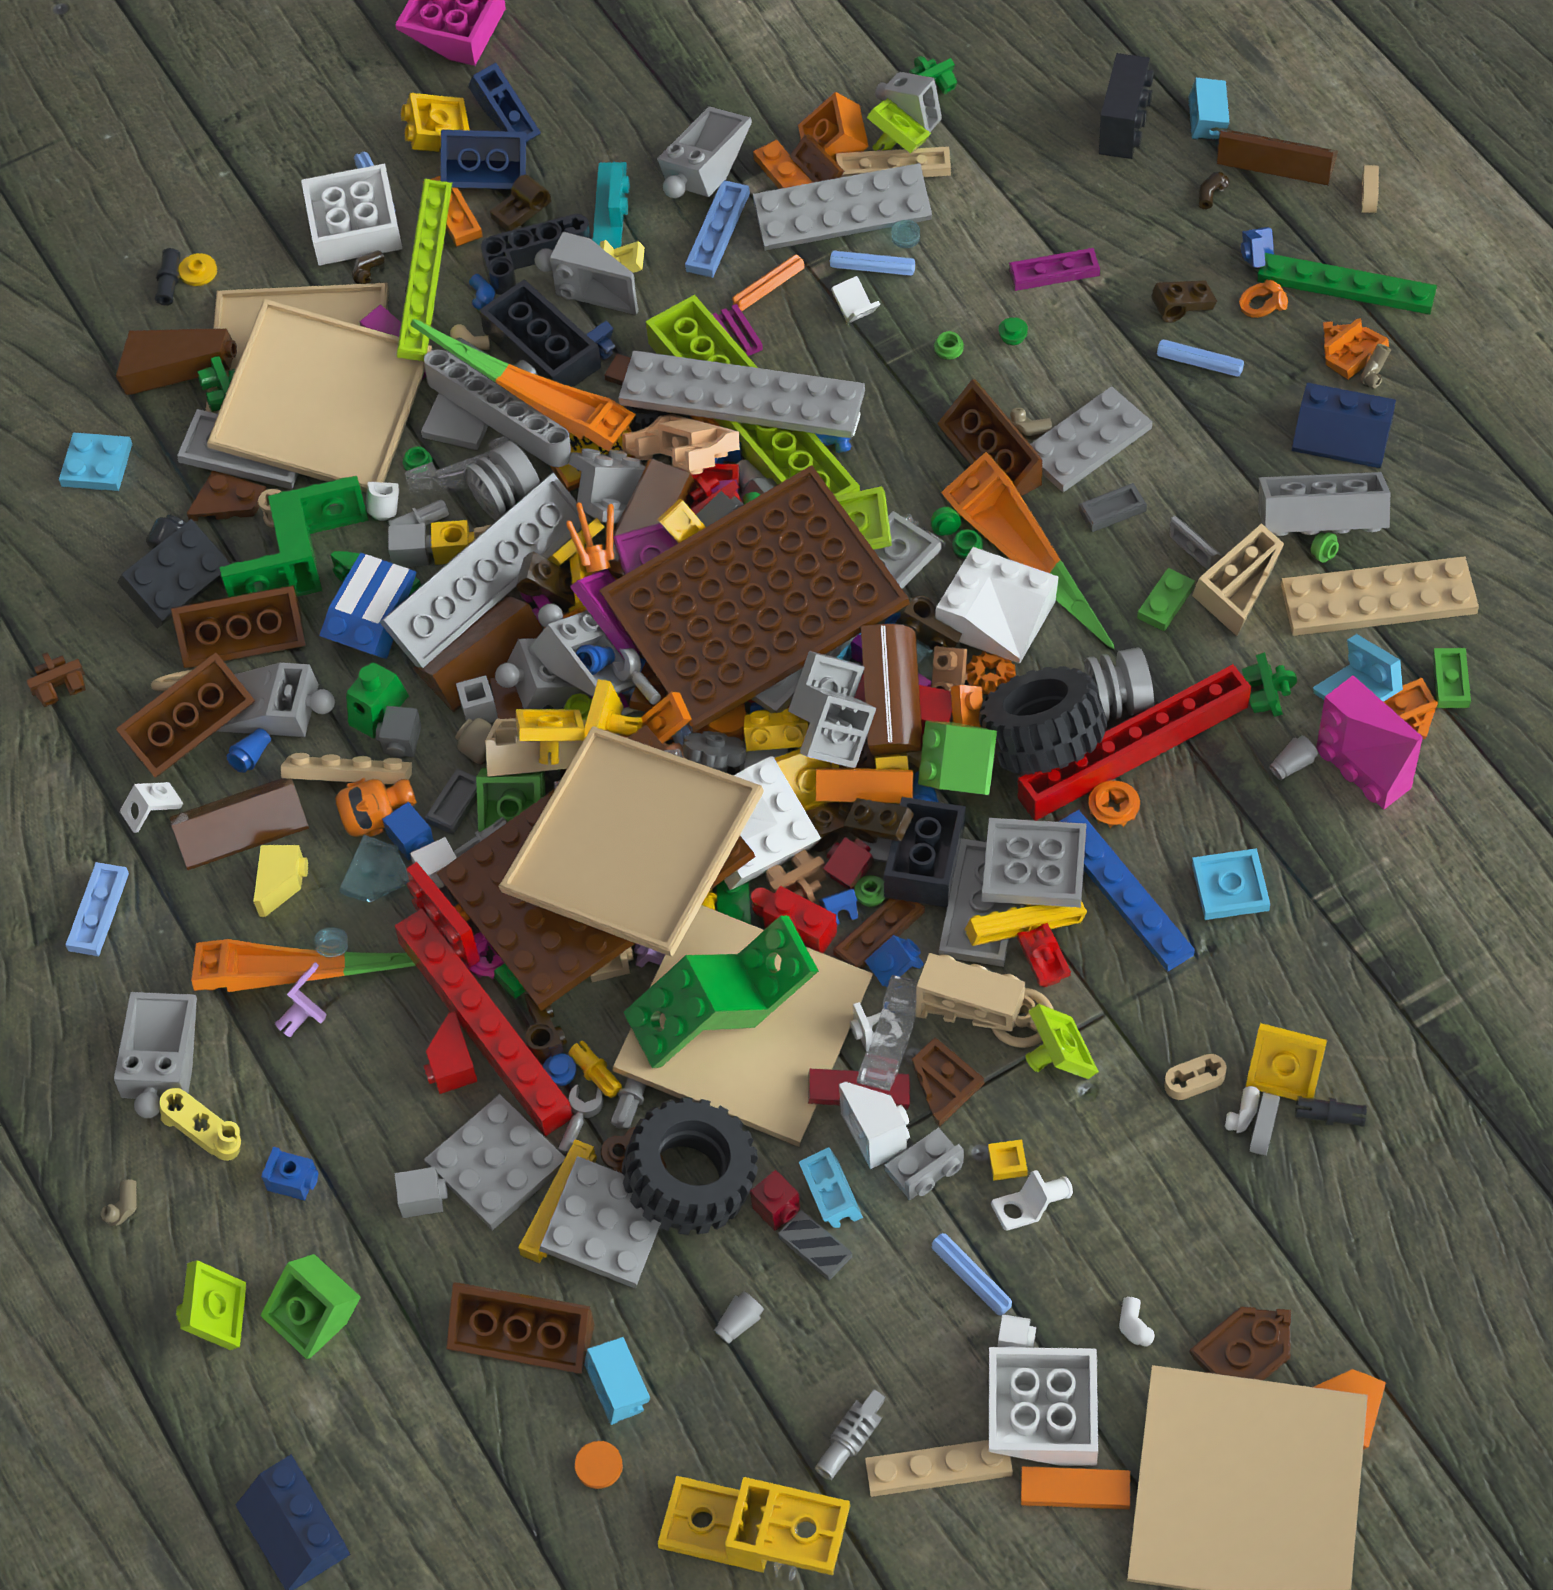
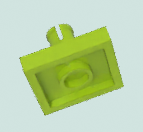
M889 98L873 108L867 116L872 123L883 131V134L872 146L874 151L881 149L884 144L885 146L882 150H892L896 143H898L911 154L931 135L928 130Z
M882 486L835 496L873 550L892 546L886 497Z
M1041 1004L1029 1010V1014L1043 1041L1042 1045L1025 1055L1029 1066L1035 1072H1040L1042 1068L1053 1062L1056 1068L1086 1079H1090L1099 1072L1071 1016Z
M198 1260L187 1263L183 1303L179 1304L176 1309V1317L180 1322V1329L228 1350L239 1348L246 1282Z

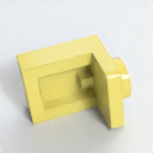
M607 240L600 242L602 249L632 273L642 270L644 247L639 241L616 249Z

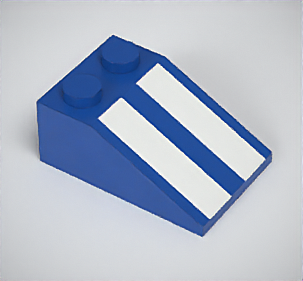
M360 552L329 606L319 636L387 659L394 639L381 625L380 621L408 598L417 572Z

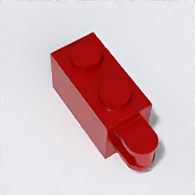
M779 886L775 893L765 888H756L751 893L752 910L755 914L764 918L765 929L779 916H789L804 945L820 953L826 951L837 935L836 914L782 886Z

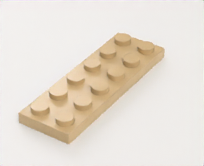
M1465 556L1282 578L1281 581L1293 636L1477 614L1479 609Z

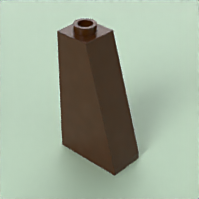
M227 328L129 331L116 378L126 394H135L198 378L197 371L212 367L211 358L220 357L223 367L227 371L230 370L232 360L237 355V345L232 340Z

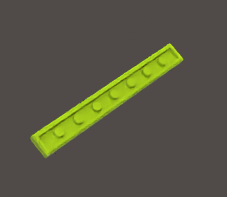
M424 179L397 358L424 361V356L427 354L429 338L410 324L412 319H417L430 327L432 324L452 183L430 179Z

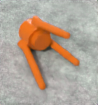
M580 502L576 503L587 547L583 548L572 522L567 521L566 526L580 556L581 565L586 567L587 573L610 568L609 560L615 559L613 552V504H609L607 508L606 549H603L602 544L593 545L583 506Z

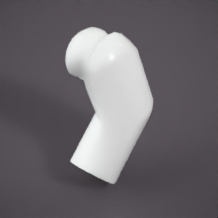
M1248 1086L1243 1089L1239 1114L1234 1112L1227 1113L1225 1123L1227 1130H1235L1236 1133H1241L1247 1129L1258 1110L1260 1092L1256 1087Z
M1125 1297L1119 1323L1120 1331L1133 1344H1140L1143 1347L1149 1346L1154 1340V1331L1151 1328H1147V1325L1138 1318L1141 1301L1137 1298Z

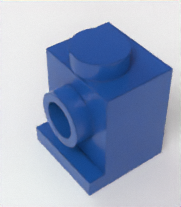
M273 1147L261 1178L267 1191L305 1200L309 1189L313 1190L316 1186L318 1170H316L312 1159L282 1152L280 1148Z

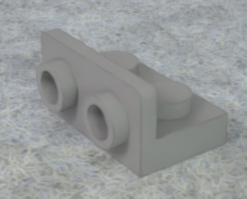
M937 1128L885 1164V1172L905 1196L911 1200L917 1195L923 1196L930 1192L935 1186V1182L945 1175L950 1177L957 1173L964 1163V1149L960 1144L954 1146L940 1128Z

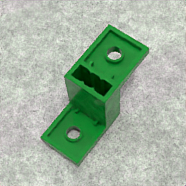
M357 476L343 477L335 481L313 484L308 487L282 491L268 496L280 553L220 567L228 597L291 585L294 586L297 597L322 591L310 534L369 521Z
M779 916L738 954L685 955L623 1013L651 1067L661 1068L703 1030L755 1028L817 974L819 970L790 917ZM777 955H779L782 960L779 971L775 967V958ZM662 1013L665 1015L666 1018L664 1023V1029H662L660 1025V1016Z

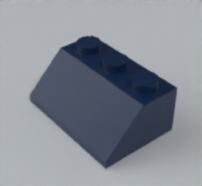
M441 130V181L452 183V187L512 189L514 182L520 176L526 175V132Z
M1306 383L1292 451L1381 468L1392 425L1396 399Z
M292 1455L287 1456L261 1472L236 1503L238 1511L285 1590L297 1589L350 1555L342 1537Z

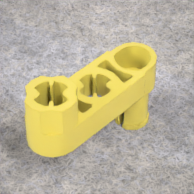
M179 1088L168 1089L162 1094L159 1110L161 1121L169 1127L175 1126L208 1153L215 1155L221 1160L229 1161L238 1156L241 1138L239 1135L240 1130L236 1123L232 1121L224 1122ZM172 1104L173 1108L175 1104L181 1106L180 1111H177L176 1108L174 1111L168 1110L169 1105ZM196 1119L201 1122V1119L207 1120L208 1130L203 1131V1128H201V1132L194 1130V1121Z

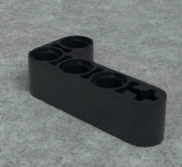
M572 214L485 238L481 243V253L489 283L494 288L495 293L502 295L516 285L514 270L535 265V256L542 249L553 251L562 232L591 239L588 219L581 214Z

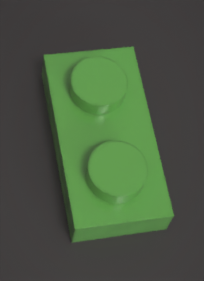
M1168 568L1139 609L1137 619L1165 631L1195 588V580Z
M1434 648L1433 666L1436 699L1438 702L1437 708H1469L1471 697L1466 648Z

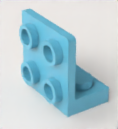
M1356 634L1347 639L1350 665L1313 687L1314 694L1324 700L1326 695L1354 675L1384 702L1403 690L1400 659Z

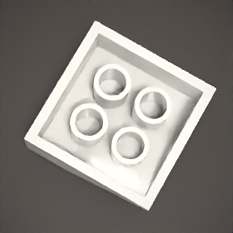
M385 164L301 180L318 265L355 259L378 250L385 253L403 249Z
M972 547L938 603L935 618L962 633L959 642L1021 663L1055 604L1058 576Z
M773 756L734 775L762 785L764 793L740 834L753 850L755 858L724 879L730 890L766 873L768 869L775 865H782L792 860L795 854L803 850L809 851L821 839Z
M989 1347V1452L1059 1466H1097V1349Z

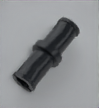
M173 248L163 250L161 268L156 274L158 286L155 301L164 306L173 303L175 285L179 282L180 277L177 271L181 254Z
M1302 1096L1297 1097L1296 1105L1310 1107V1109L1295 1108V1118L1325 1121L1326 1125H1333L1334 1122L1358 1125L1360 1127L1365 1125L1366 1118L1352 1116V1113L1366 1115V1105L1336 1102V1098L1330 1097L1328 1101Z

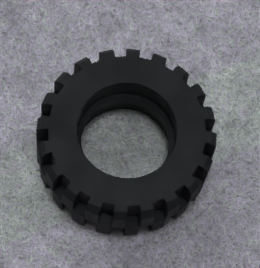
M1059 666L1054 669L1052 667H1044L1043 670L1035 671L1034 669L1026 672L1027 674L1017 675L1010 678V681L1006 684L1002 683L997 686L996 691L990 692L982 703L979 712L981 728L997 731L993 761L1012 773L1019 774L1024 772L1025 774H1035V772L1039 771L1046 773L1051 772V769L1060 767L1061 769L1067 767L1068 763L1077 762L1083 759L1084 754L1087 752L1091 753L1096 748L1097 743L1102 741L1107 729V720L1096 683L1089 675L1076 668L1070 670L1066 666Z
M688 1097L681 1098L679 1103L676 1104L672 1099L662 1102L660 1109L653 1107L646 1112L644 1119H640L635 1126L625 1151L622 1163V1174L625 1176L623 1185L625 1192L632 1193L630 1202L635 1209L641 1207L644 1210L642 1216L649 1222H652L653 1219L660 1223L659 1228L669 1231L670 1227L678 1229V1234L689 1235L690 1230H696V1234L699 1235L708 1233L711 1225L714 1229L725 1226L728 1219H733L739 1213L756 1178L758 1167L755 1164L758 1160L757 1149L751 1147L754 1140L748 1130L743 1132L742 1126L744 1123L737 1116L731 1118L727 1114L728 1109L721 1105L719 1108L710 1105L711 1101L700 1099L699 1103L692 1102V1098ZM673 1147L696 1149L705 1154L714 1163L719 1179L711 1184L702 1186L683 1183L675 1179L665 1169L660 1153Z

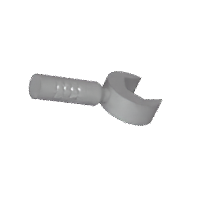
M632 648L620 649L625 659V664L623 661L613 663L616 677L621 681L632 680L651 704L658 703L661 695L646 677L640 673L641 663L637 652Z
M578 1084L570 1091L569 1102L575 1115L571 1117L558 1147V1151L564 1156L567 1155L574 1140L577 1139L584 1123L583 1118L593 1117L601 1111L603 1096L599 1088L596 1099L585 1103L578 1098Z

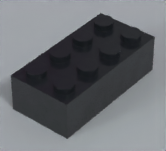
M525 279L479 310L483 332L489 335V338L516 363L523 360L530 364L538 376L574 387L601 368L598 345Z

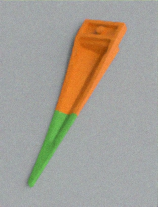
M412 319L410 325L564 427L580 440L586 437L595 445L610 451L636 415L610 398L579 390L530 373L465 345L417 319Z
M985 452L941 493L965 520L1010 560L1058 576L1056 600L1109 648L1114 649L1111 639L1013 482L995 460Z
M224 939L196 943L191 981L194 991H211L227 987L228 992L296 983L314 962L318 964V967L306 981L416 965L407 953L320 951Z

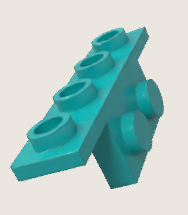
M601 162L598 164L593 241L599 246L600 242L607 240L614 249L622 245L623 216L628 215V199L625 198V193H629L630 189L629 176H626L627 162Z

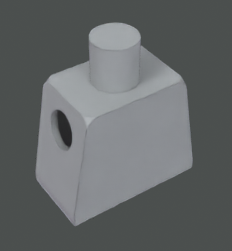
M899 72L888 84L881 82L877 86L875 92L877 99L884 101L889 98L929 132L942 120L934 78Z

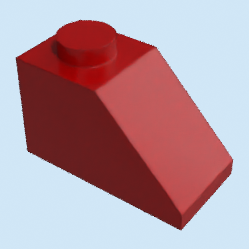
M455 1011L450 1012L426 1050L429 1064L423 1065L429 1084L436 1083L439 1094L478 1082Z

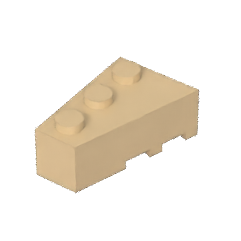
M1261 523L1198 579L1192 596L1238 636L1277 562L1284 543Z
M496 719L485 740L487 777L568 769L583 741H559V763L551 765L549 752L548 765L539 763L540 741H519L516 719Z
M929 953L916 986V1017L926 1019L927 1014L932 1013L944 1015L943 1019L946 1022L954 1023L956 1017L972 1019L973 1026L1012 1031L1024 1000L1025 982L1011 974L1001 975L988 971L985 967L978 964L968 965L958 962L949 955Z

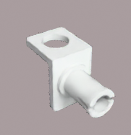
M1038 1170L1031 1172L1020 1192L993 1199L991 1206L1003 1229L1006 1231L1038 1222L1049 1203L1071 1197L1073 1194L1072 1185L1069 1179L1064 1176L1044 1183ZM1007 1204L1018 1206L1022 1216L1018 1219L1008 1217L1004 1212V1206Z

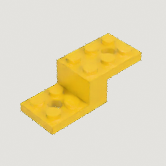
M676 1476L658 1540V1547L764 1573L766 1562L769 1560L833 1575L850 1508V1501L743 1477L741 1488L737 1490ZM699 1512H707L713 1519L707 1527L699 1528L692 1523L693 1517ZM802 1522H810L816 1527V1531L811 1537L802 1538L796 1534V1527Z

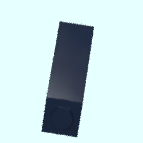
M497 63L472 76L468 88L482 110L501 131L526 132V142L541 134Z

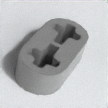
M1263 1092L1249 1152L1267 1155L1280 1096Z

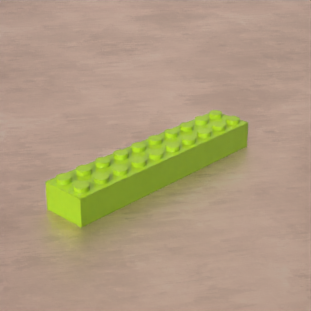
M695 295L645 321L648 344L657 354L758 368ZM715 419L720 427L739 431V441L742 445L743 457L750 461L766 478H773L777 485L812 465L834 496L860 491L859 484L815 433Z

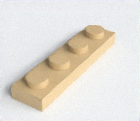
M949 147L917 148L911 154L905 149L836 153L837 164L845 171L841 178L917 163L921 164L923 177L951 176Z
M294 753L288 756L281 765V778L356 782L365 778L366 781L378 779L383 784H395L401 779L409 780L412 775V762H402V759L399 758L375 761L367 756L340 759V756L333 754L324 755L319 758L309 757V754Z
M989 1440L865 1458L871 1497L1013 1476L1010 1456L989 1452Z

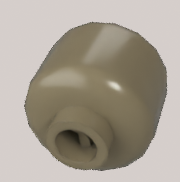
M483 718L468 719L455 736V739L458 741V751L476 764L485 763V740L493 725Z

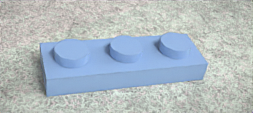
M95 863L66 942L68 951L93 956L100 955L129 875L126 867Z

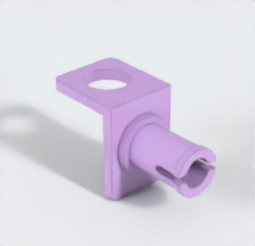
M316 962L311 965L289 990L287 995L293 999L294 1004L275 1022V1025L281 1031L291 1021L290 1025L283 1032L288 1037H292L293 1033L309 1016L322 1023L327 1015L298 990L317 969L318 964Z

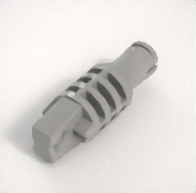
M874 1389L863 1405L857 1400L854 1402L831 1434L830 1442L832 1444L815 1466V1470L821 1476L832 1480L847 1458L858 1454L882 1419L876 1413L884 1403L885 1396Z

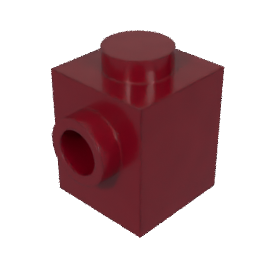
M845 837L841 843L836 842L827 854L829 861L823 868L826 876L846 889L855 890L857 882L866 875L874 863V858L869 853L871 848L857 838L852 842Z
M774 1170L750 1191L752 1208L774 1231L793 1219L800 1210L799 1192L777 1170Z

